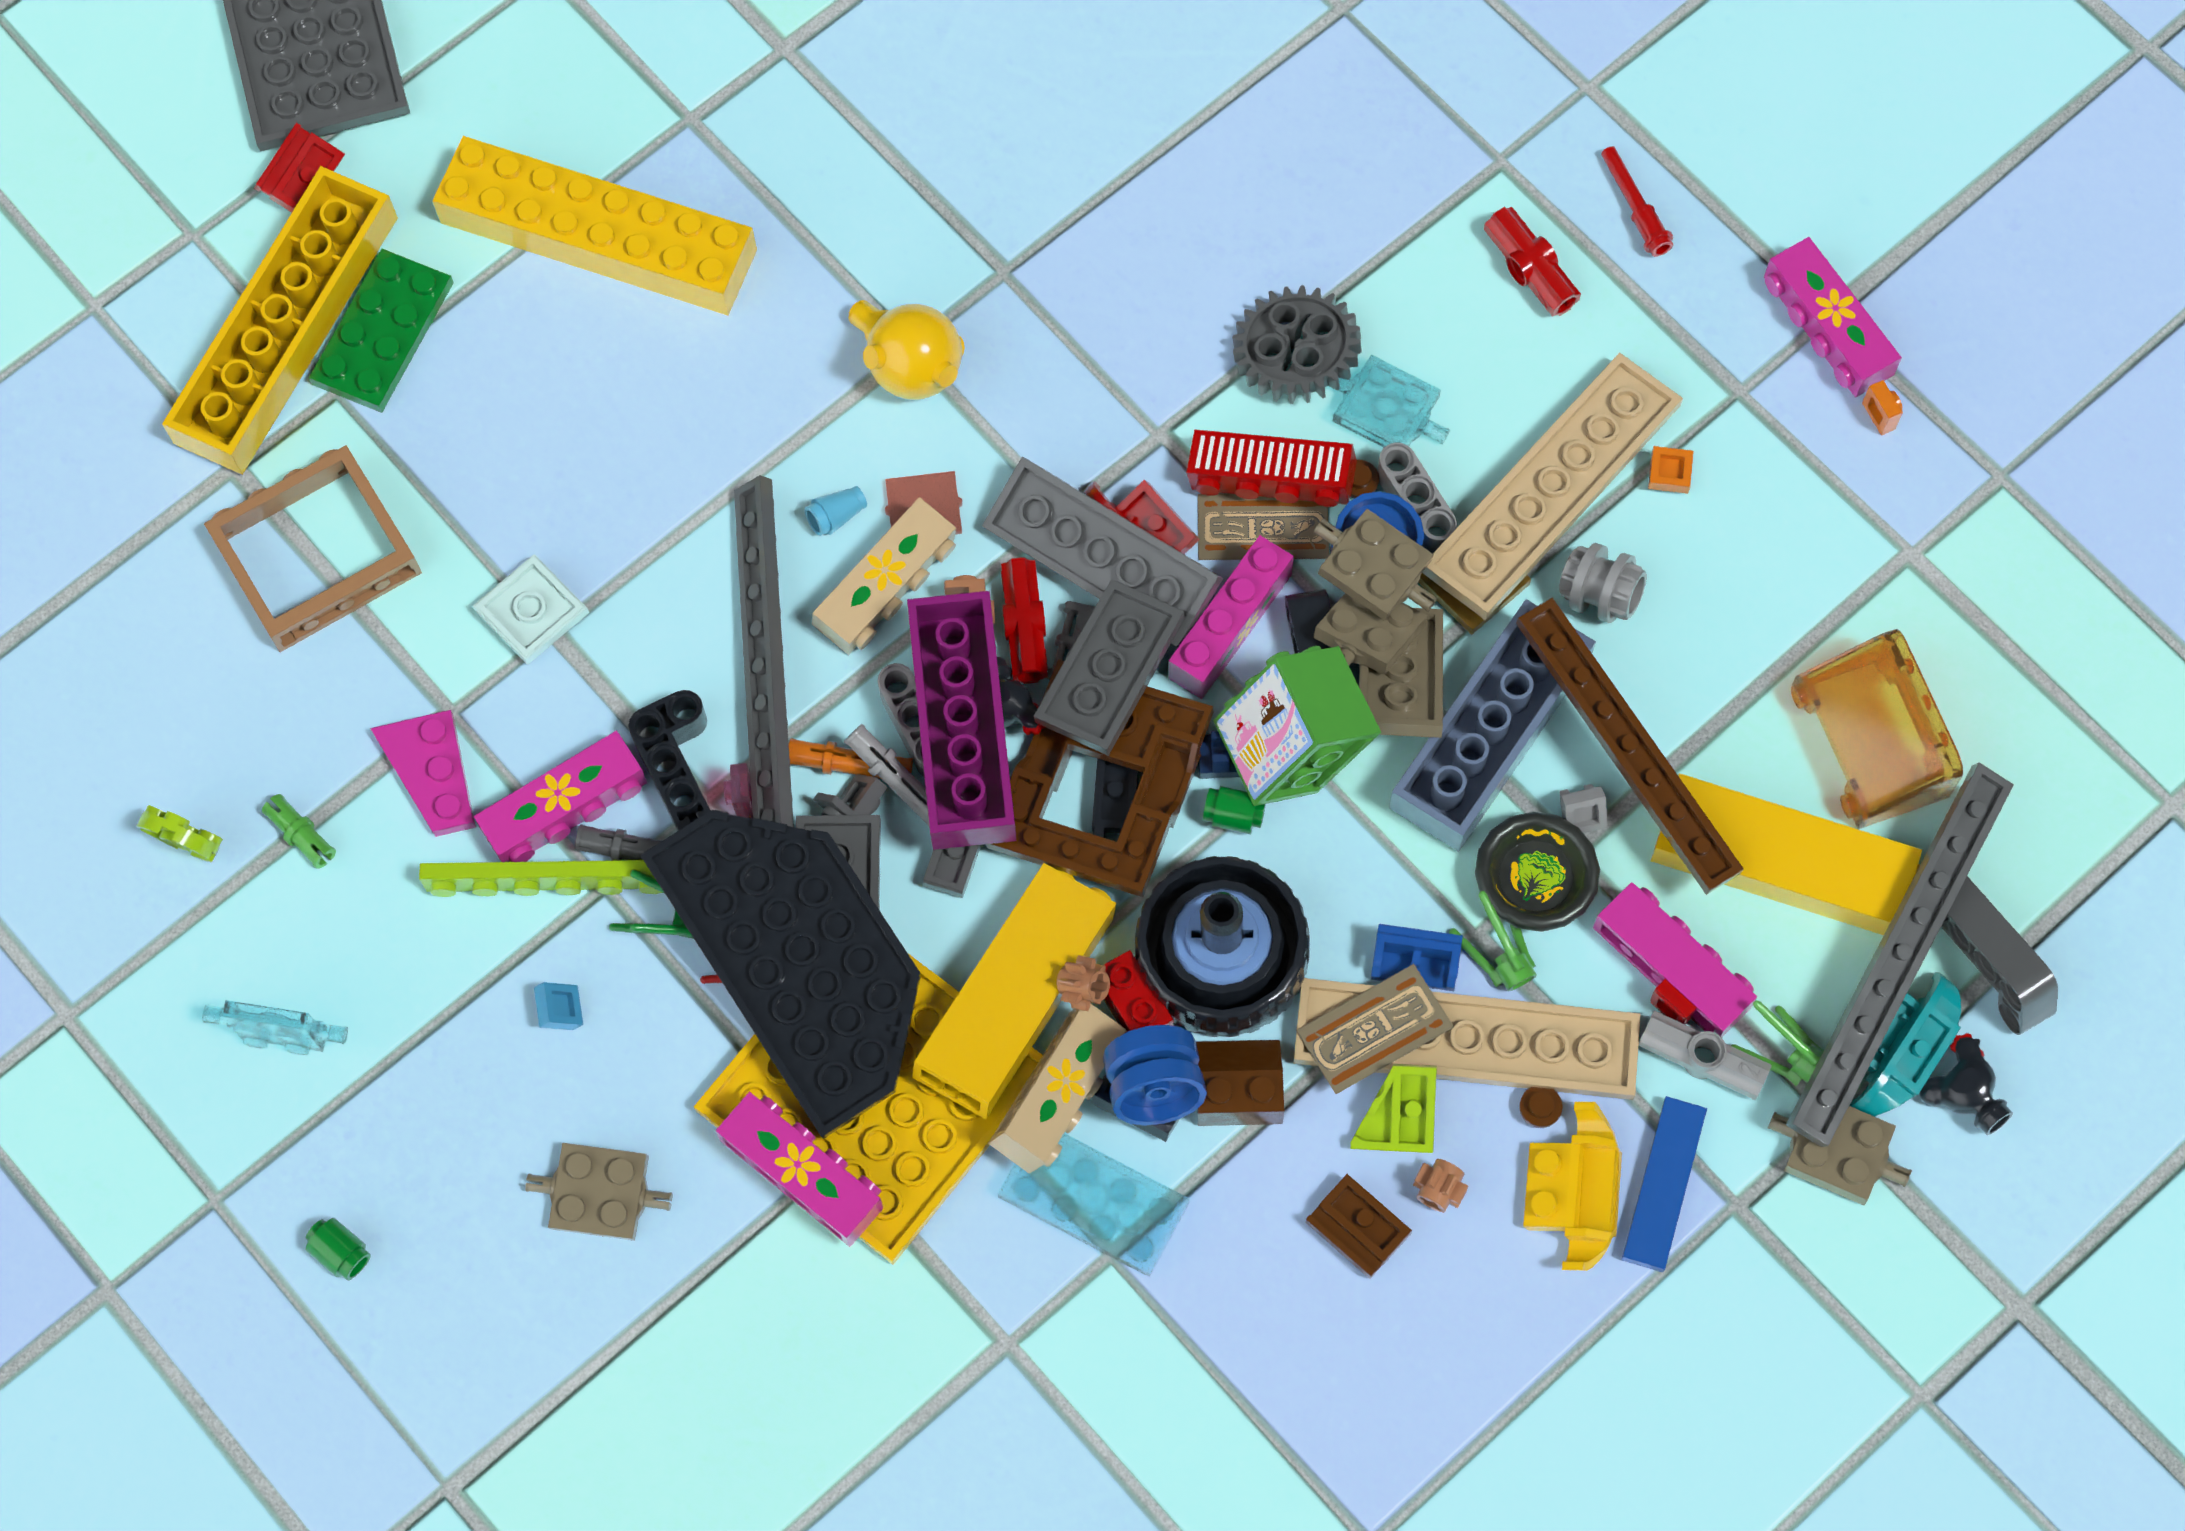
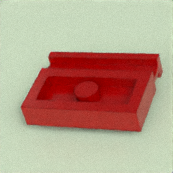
M296 122L257 181L254 189L258 192L262 191L269 196V199L292 213L320 166L335 171L345 153L314 133L307 132Z

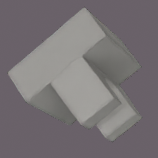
M1592 784L1584 785V790L1572 793L1568 789L1560 791L1563 819L1579 827L1583 833L1607 828L1606 796L1601 786L1594 787Z

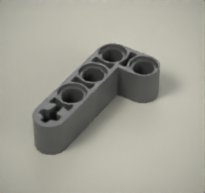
M1967 876L1941 928L1999 993L1998 1009L2002 1019L2013 1033L2021 1035L2056 1014L2058 999L2056 978L2044 961Z

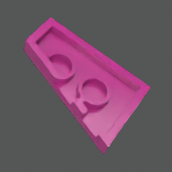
M451 710L370 728L435 837L476 828L454 715Z

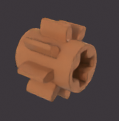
M1078 955L1076 963L1066 962L1057 976V989L1062 994L1061 1001L1071 1003V1008L1089 1011L1090 1003L1100 1005L1101 1001L1106 998L1110 988L1109 976L1104 972L1106 969L1105 965L1096 964L1095 958Z
M1436 1159L1432 1167L1423 1163L1413 1183V1186L1420 1189L1416 1198L1427 1207L1442 1213L1446 1211L1449 1204L1458 1208L1469 1187L1461 1182L1465 1173L1456 1165L1443 1159Z

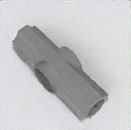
M1657 1011L1653 1012L1639 1042L1640 1047L1683 1066L1694 1078L1711 1079L1754 1100L1757 1099L1772 1066L1726 1044L1722 1037L1714 1032H1700ZM1702 1047L1710 1050L1714 1055L1715 1061L1712 1063L1701 1062L1696 1057L1694 1050Z

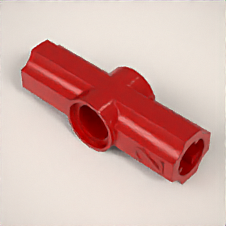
M1503 207L1493 213L1492 217L1485 222L1484 231L1506 257L1508 270L1514 280L1521 286L1528 285L1552 317L1556 315L1561 316L1571 310L1575 303L1580 300L1581 293L1559 267L1557 255L1551 244L1542 236L1536 237L1513 207Z
M1025 557L1012 558L1008 562L1001 564V578L1005 597V604H1002L1006 641H1009L1013 680L1023 684L1038 683L1040 680L1048 678V665L1044 646V637H1046L1043 600L1039 599L1036 562Z

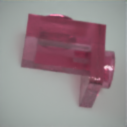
M747 763L731 764V779L724 780L726 805H733L736 816L753 819L751 777Z

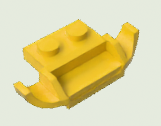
M1574 1102V1111L1577 1117V1135H1572L1571 1143H1530L1523 1227L1528 1231H1565L1564 1236L1569 1239V1248L1566 1260L1562 1261V1270L1588 1271L1600 1261L1606 1253L1612 1238L1616 1237L1622 1152L1619 1149L1613 1129L1597 1103Z

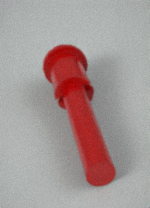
M1614 146L1607 147L1602 151L1601 156L1633 211L1631 220L1635 223L1645 241L1643 248L1654 257L1664 255L1673 247L1672 232L1665 230L1655 212L1654 206L1646 204Z

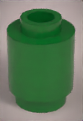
M1220 786L1219 790L1209 788L1203 820L1212 822V827L1251 835L1253 827L1261 828L1266 804L1254 806L1247 791Z
M331 1218L328 1221L324 1219L319 1220L310 1228L305 1237L308 1241L305 1248L306 1252L335 1277L342 1276L347 1281L356 1277L364 1269L371 1257V1254L365 1250L366 1244L336 1218Z

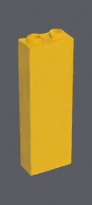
M1678 774L1744 868L1741 874L1724 885L1881 935L1885 934L1921 865L1919 860L1922 849L1684 774ZM1660 830L1651 862L1691 874Z
M1043 863L915 1059L912 1078L980 1117L987 1119L1061 1003L1060 998L1062 994L1057 989L1059 971L1065 966L1066 962L1076 963L1078 955L1091 956L1113 921L1116 902L1112 901L1110 896L1103 890L1096 887L1089 888L1076 881L1073 875L1056 870Z

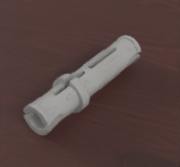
M860 724L844 740V743L870 767L868 772L873 777L878 775L929 827L926 788L895 758L897 753L891 747L887 750L863 724Z

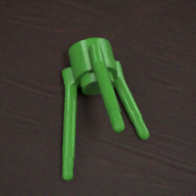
M1480 891L1478 894L1505 953L1495 959L1498 965L1495 969L1464 937L1462 938L1461 947L1489 975L1495 987L1504 984L1508 992L1513 991L1537 976L1533 969L1536 965L1528 952L1521 929L1510 924L1517 948H1514L1487 893ZM1455 928L1449 930V934L1461 935Z
M1755 1000L1753 1002L1754 1008L1796 1048L1786 1060L1792 1065V1068L1789 1069L1736 1044L1731 1046L1771 1064V1071L1786 1077L1795 1086L1802 1079L1808 1083L1824 1050L1811 1040L1782 1006H1776L1775 1012L1784 1023L1761 1001Z

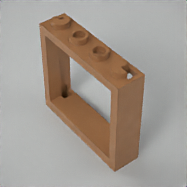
M347 445L340 449L325 452L318 461L303 469H295L289 472L282 481L269 488L254 491L247 500L233 508H225L218 511L211 520L204 523L280 653L422 574L414 555ZM349 473L395 549V552L274 619L228 539Z

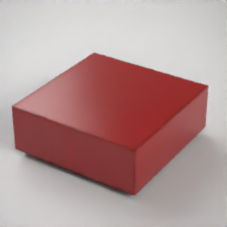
M1666 979L1655 988L1650 999V1003L1663 1015L1685 1025L1691 1020L1697 1008Z

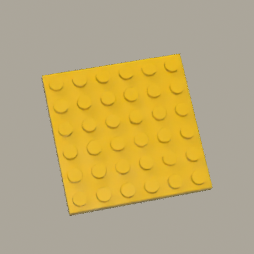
M910 954L908 955L920 971L921 978L894 1094L825 1139H822L763 1045L754 1034L694 1105L697 1113L718 1128L749 1091L759 1100L765 1095L774 1101L783 1110V1113L780 1115L781 1118L791 1126L795 1122L802 1124L815 1136L816 1139L812 1142L824 1153L828 1148L834 1150L848 1163V1166L845 1168L846 1171L857 1180L861 1175H864L881 1190L878 1197L881 1198L883 1210L860 1235L859 1239L892 1265L895 1264L990 1146L988 1144L1043 1056L1036 1049L1031 1048L987 1119L980 1117L912 1078L915 1059L959 991Z

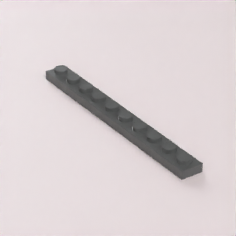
M759 475L734 490L753 818L783 823L794 827L772 479Z
M1980 762L1971 766L1786 1123L1788 1127L1820 1147L1829 1146L2014 786L2013 783Z

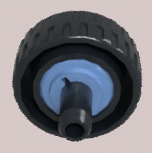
M1206 857L1205 859L1188 862L1181 868L1173 870L1152 889V894L1145 900L1141 908V916L1137 920L1135 958L1140 971L1145 973V982L1151 991H1156L1158 999L1165 1005L1175 1024H1179L1193 1033H1201L1210 1037H1235L1244 1033H1252L1259 1030L1260 1027L1272 1023L1278 1018V1015L1291 1006L1295 995L1299 994L1307 974L1310 958L1309 927L1299 899L1294 896L1290 886L1282 881L1276 873L1260 866L1259 863L1239 859L1238 857Z

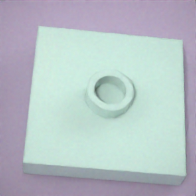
M535 554L473 605L477 614L527 665L589 614L587 607Z

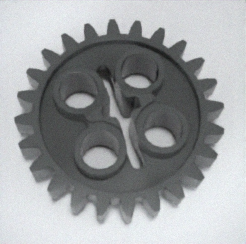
M1304 285L1300 286L1297 294H1292L1288 286L1284 287L1283 296L1279 298L1273 291H1269L1268 303L1256 299V312L1245 309V322L1237 321L1236 323L1237 334L1233 335L1232 339L1234 361L1237 363L1239 375H1246L1248 387L1257 384L1258 392L1261 396L1272 390L1273 401L1275 402L1283 394H1288L1290 404L1294 403L1297 395H1302L1306 403H1310L1311 393L1315 391L1320 397L1325 398L1326 386H1330L1338 391L1340 389L1338 377L1349 380L1351 378L1350 367H1358L1357 354L1362 353L1360 326L1356 325L1355 313L1348 314L1346 302L1336 305L1334 293L1322 299L1321 289L1318 287L1311 295H1306ZM1284 322H1291V323L1286 324V325H1282V324H1281V323H1284ZM1321 332H1328L1327 334L1318 335ZM1269 354H1277L1272 357H1267V355ZM1306 364H1315L1310 367H1303Z

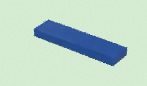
M1668 1096L1665 1097L1623 1251L1622 1261L1662 1273L1665 1271L1707 1108Z

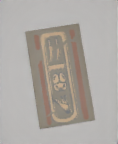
M1229 493L1215 496L1198 494L1199 560H1242L1259 535L1292 554L1294 559H1327L1329 556V542L1314 534V530L1323 518L1329 522L1328 507L1318 505L1313 501L1298 500L1296 503H1284L1271 497L1259 496L1257 499L1249 500Z
M1413 964L1296 1031L1334 1093L1338 1094L1454 1028V1026Z

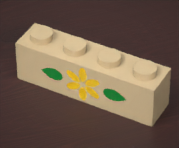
M919 497L812 613V625L848 656L856 647L860 650L864 649L877 632L873 628L883 617L889 621L903 605L900 599L909 589L914 592L917 591L930 575L927 569L936 560L942 563L956 547V544L953 542L956 527Z
M1091 1003L1089 1011L1071 1010L988 1144L1029 1174L1042 1165L1049 1167L1062 1150V1146L1058 1142L1064 1132L1070 1133L1080 1121L1083 1113L1078 1109L1084 1099L1090 1100L1103 1082L1099 1075L1104 1068L1103 1055L1105 1048L1115 1038L1125 1034L1126 1029Z

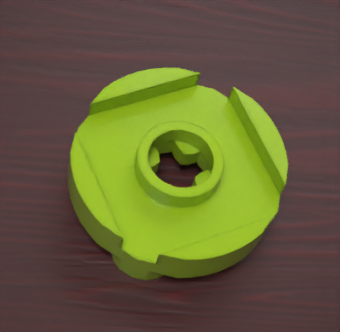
M148 805L146 810L143 811L136 825L141 831L176 849L180 848L188 852L192 850L190 855L210 863L213 862L223 840L207 830L201 828L198 830L190 826L189 820L170 811L164 812L151 805Z

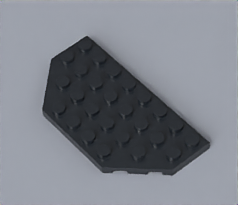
M712 809L640 855L822 1139H825L896 1092L921 973L828 832L813 829L810 831L790 827L783 823L730 815L728 812Z

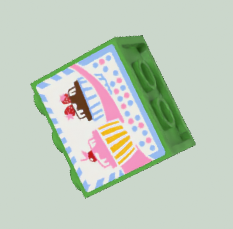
M1313 646L1301 653L1289 654L1288 651H1283L1271 656L1266 661L1267 666L1259 674L1249 678L1245 682L1246 687L1238 695L1227 700L1224 704L1225 709L1213 720L1254 806L1317 794L1382 733L1339 646L1321 649L1320 646Z

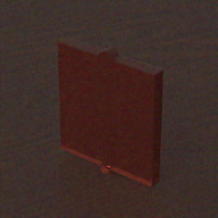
M955 471L885 479L888 506L885 507V513L890 516L891 527L920 497L956 527L955 535L962 534L959 507L963 505L962 498L958 497Z

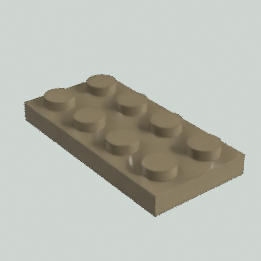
M1414 608L1428 615L1424 629L1385 675L1368 666L1359 665V688L1382 732L1380 735L1442 738L1443 609H1430L1429 612H1426L1423 608Z

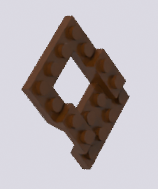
M1058 659L1043 699L1064 663L1063 660ZM1147 686L1109 756L1045 727L1038 735L1033 736L1027 754L1015 766L1010 779L1017 841L986 844L987 848L1039 865L1045 863L1056 870L1144 897L1170 828H1174L1201 757L1200 748L1214 713L1213 706ZM1073 751L1143 772L1117 842L1042 819L1053 791H1058Z

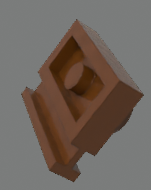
M1348 1174L1341 1179L1305 1221L1306 1224L1370 1280L1412 1234V1230Z

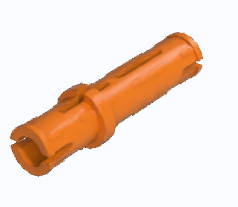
M794 738L790 739V765L822 769L823 774L830 775L833 771L872 776L868 772L870 767L852 749L837 747V742L828 741L827 745L796 740ZM895 756L912 773L913 758Z

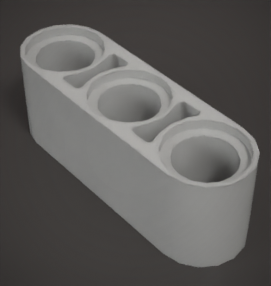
M1395 442L1388 444L1382 449L1379 456V484L1384 492L1398 495L1413 506L1422 520L1424 531L1422 547L1433 554L1456 529L1457 521L1455 515L1414 451L1403 443ZM1392 463H1399L1403 465L1405 469L1402 471H1393L1390 470L1387 466ZM1412 495H1419L1423 497L1426 501L1424 503L1415 504L1413 502H1410L1408 500V497ZM1433 527H1439L1446 532V534L1443 536H1434L1428 531V529Z
M893 663L884 667L878 675L881 701L910 757L913 758V763L918 772L925 778L920 726L909 727L905 724L909 718L918 716L915 676L909 667ZM896 682L907 685V688L900 693H892L887 690L890 685Z

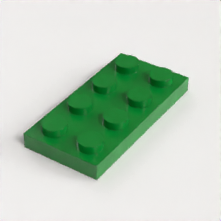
M381 248L309 377L311 384L382 413L454 284L451 275Z

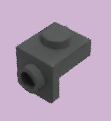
M857 774L840 798L835 795L818 792L813 800L823 808L822 815H871L879 807L880 798L888 787L877 777Z

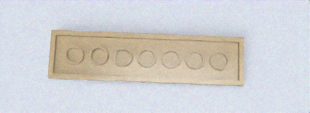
M1619 353L1433 553L1432 561L1423 571V574L1486 620L1681 406L1683 398Z
M1304 978L1300 992L1297 1030L1375 985ZM1432 992L1454 1028L1376 1072L1388 1074L1393 1064L1437 1066L1436 1079L1526 1089L1538 1087L1554 1089L1556 1092L1633 1100L1636 1090L1641 1014ZM1296 1032L1293 1064L1318 1066Z

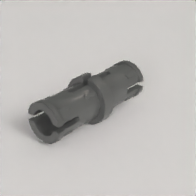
M580 824L575 840V850L609 856L611 861H621L622 859L643 860L640 855L662 840L637 837L627 834V830L617 829L615 832Z

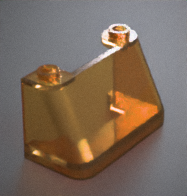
M1893 629L1879 634L1795 677L1792 683L1793 686H1791L1793 701L1798 709L1804 708L1808 714L1816 712L1847 780L1844 789L1845 794L1840 796L1842 809L1848 819L1853 818L1857 829L1950 798L1963 776L1962 761L1912 651L1900 630Z

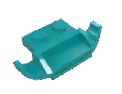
M1934 973L1931 978L1934 982L1926 997L1916 1000L1908 993L1906 994L1867 1070L1870 1072L1866 1079L1869 1085L1861 1095L1852 1100L1849 1106L1875 1117L1901 1106L1920 1093L1961 1029L1959 1026L1961 1015L1959 990L1941 973Z

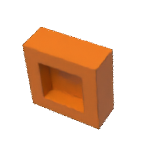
M1881 380L1868 387L1862 404L1882 436L1896 429L1903 414V406L1897 393L1890 391L1884 380Z
M1653 446L1648 489L1688 494L1691 485L1694 451Z

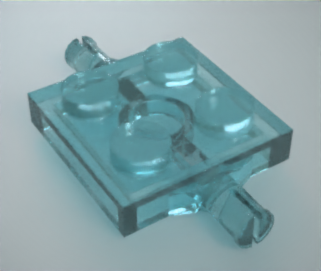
M1372 354L1362 370L1353 376L1352 379L1347 380L1338 377L1340 386L1338 391L1343 393V399L1333 414L1332 422L1383 448L1395 442L1410 446L1422 434L1440 442V444H1444L1450 429L1430 420L1431 410L1440 397L1441 389Z
M225 1000L224 1008L206 1004L202 1013V1021L204 1023L227 1025L228 1028H232V1031L243 1040V1044L259 1049H267L268 1044L284 1046L285 1051L293 1054L309 1055L310 1050L323 1052L326 1041L345 1044L348 1037L347 1026L325 1024L323 1021H316L306 1012Z

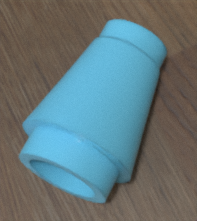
M854 486L850 489L812 499L811 505L805 507V515L809 525L817 535L821 536L825 533L832 535L862 509L866 508L867 501L858 486Z

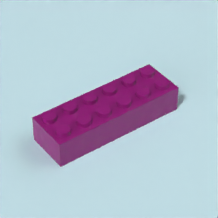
M990 590L907 599L929 827L933 850L1017 841Z

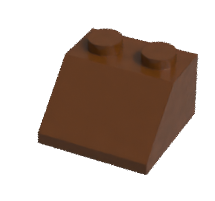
M1280 1040L1196 1042L1200 1059L1198 1066L1203 1074L1207 1091L1204 1103L1197 1109L1198 1126L1283 1124L1284 1087Z

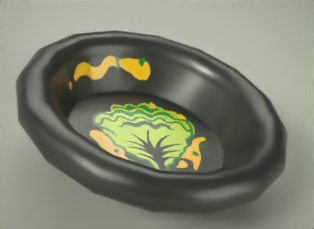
M1529 812L1511 816L1490 830L1478 849L1475 877L1479 891L1487 893L1499 918L1516 928L1543 932L1565 927L1586 912L1598 892L1600 866L1594 846L1579 827L1558 815Z

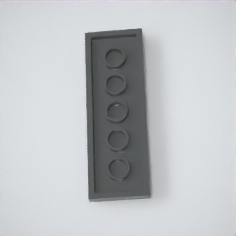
M1021 457L982 527L1099 599L1112 579L1184 611L1185 619L1171 642L1176 647L1180 646L1201 617L1223 580V577L1025 457Z

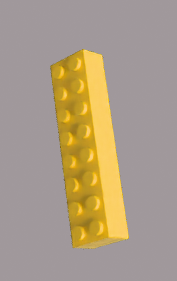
M466 136L462 137L432 200L441 224L727 316L730 314L757 252L752 227Z
M320 166L164 419L162 425L173 444L241 475L244 474L397 221L398 217L389 195Z

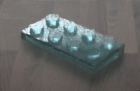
M1065 1133L1058 1142L1062 1146V1150L1049 1167L1042 1165L1029 1174L1014 1163L997 1193L998 1198L1148 1277L1151 1276L1190 1203V1198Z

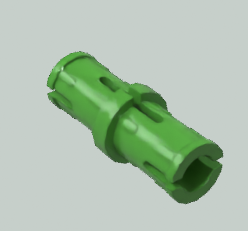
M276 794L270 799L281 811L278 813L266 802L262 807V813L284 833L283 839L290 846L296 845L316 869L326 866L328 863L317 851L320 850L331 861L336 854V849L330 846L314 830V823L307 816L302 817L282 794Z

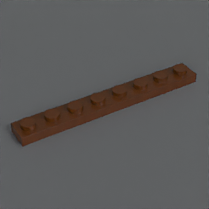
M1553 597L1520 616L1516 622L1517 626L1706 895L1741 874L1744 870L1742 865Z

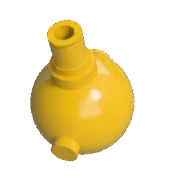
M860 300L851 307L848 316L849 321L864 332L867 346L863 351L864 363L870 369L878 384L887 392L903 399L921 400L940 393L954 383L958 375L965 345L953 323L942 312L923 304H905L891 310H879L866 300Z

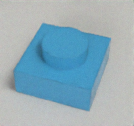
M543 982L534 987L539 1028L575 1030L583 1025L578 985Z

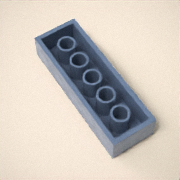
M1527 599L1522 603L1443 717L1442 738L1429 737L1391 794L1389 809L1458 852L1566 696L1516 624L1520 616L1537 607V605ZM1575 629L1591 653H1593L1596 641Z

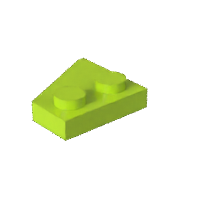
M1393 1064L1353 1136L1350 1149L1433 1153L1437 1066Z

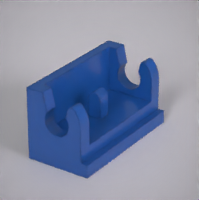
M1379 924L1371 980L1384 981L1414 964L1429 988L1454 992L1463 935Z

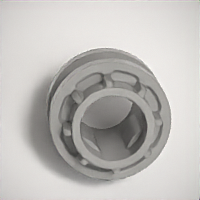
M1593 543L1589 548L1579 546L1572 551L1561 575L1559 592L1561 596L1569 600L1570 609L1573 611L1584 613L1591 604L1598 607V619L1601 621L1612 623L1616 618L1627 620L1635 613L1646 586L1647 574L1642 567L1636 565L1635 556L1623 552L1615 561L1608 559L1607 546Z

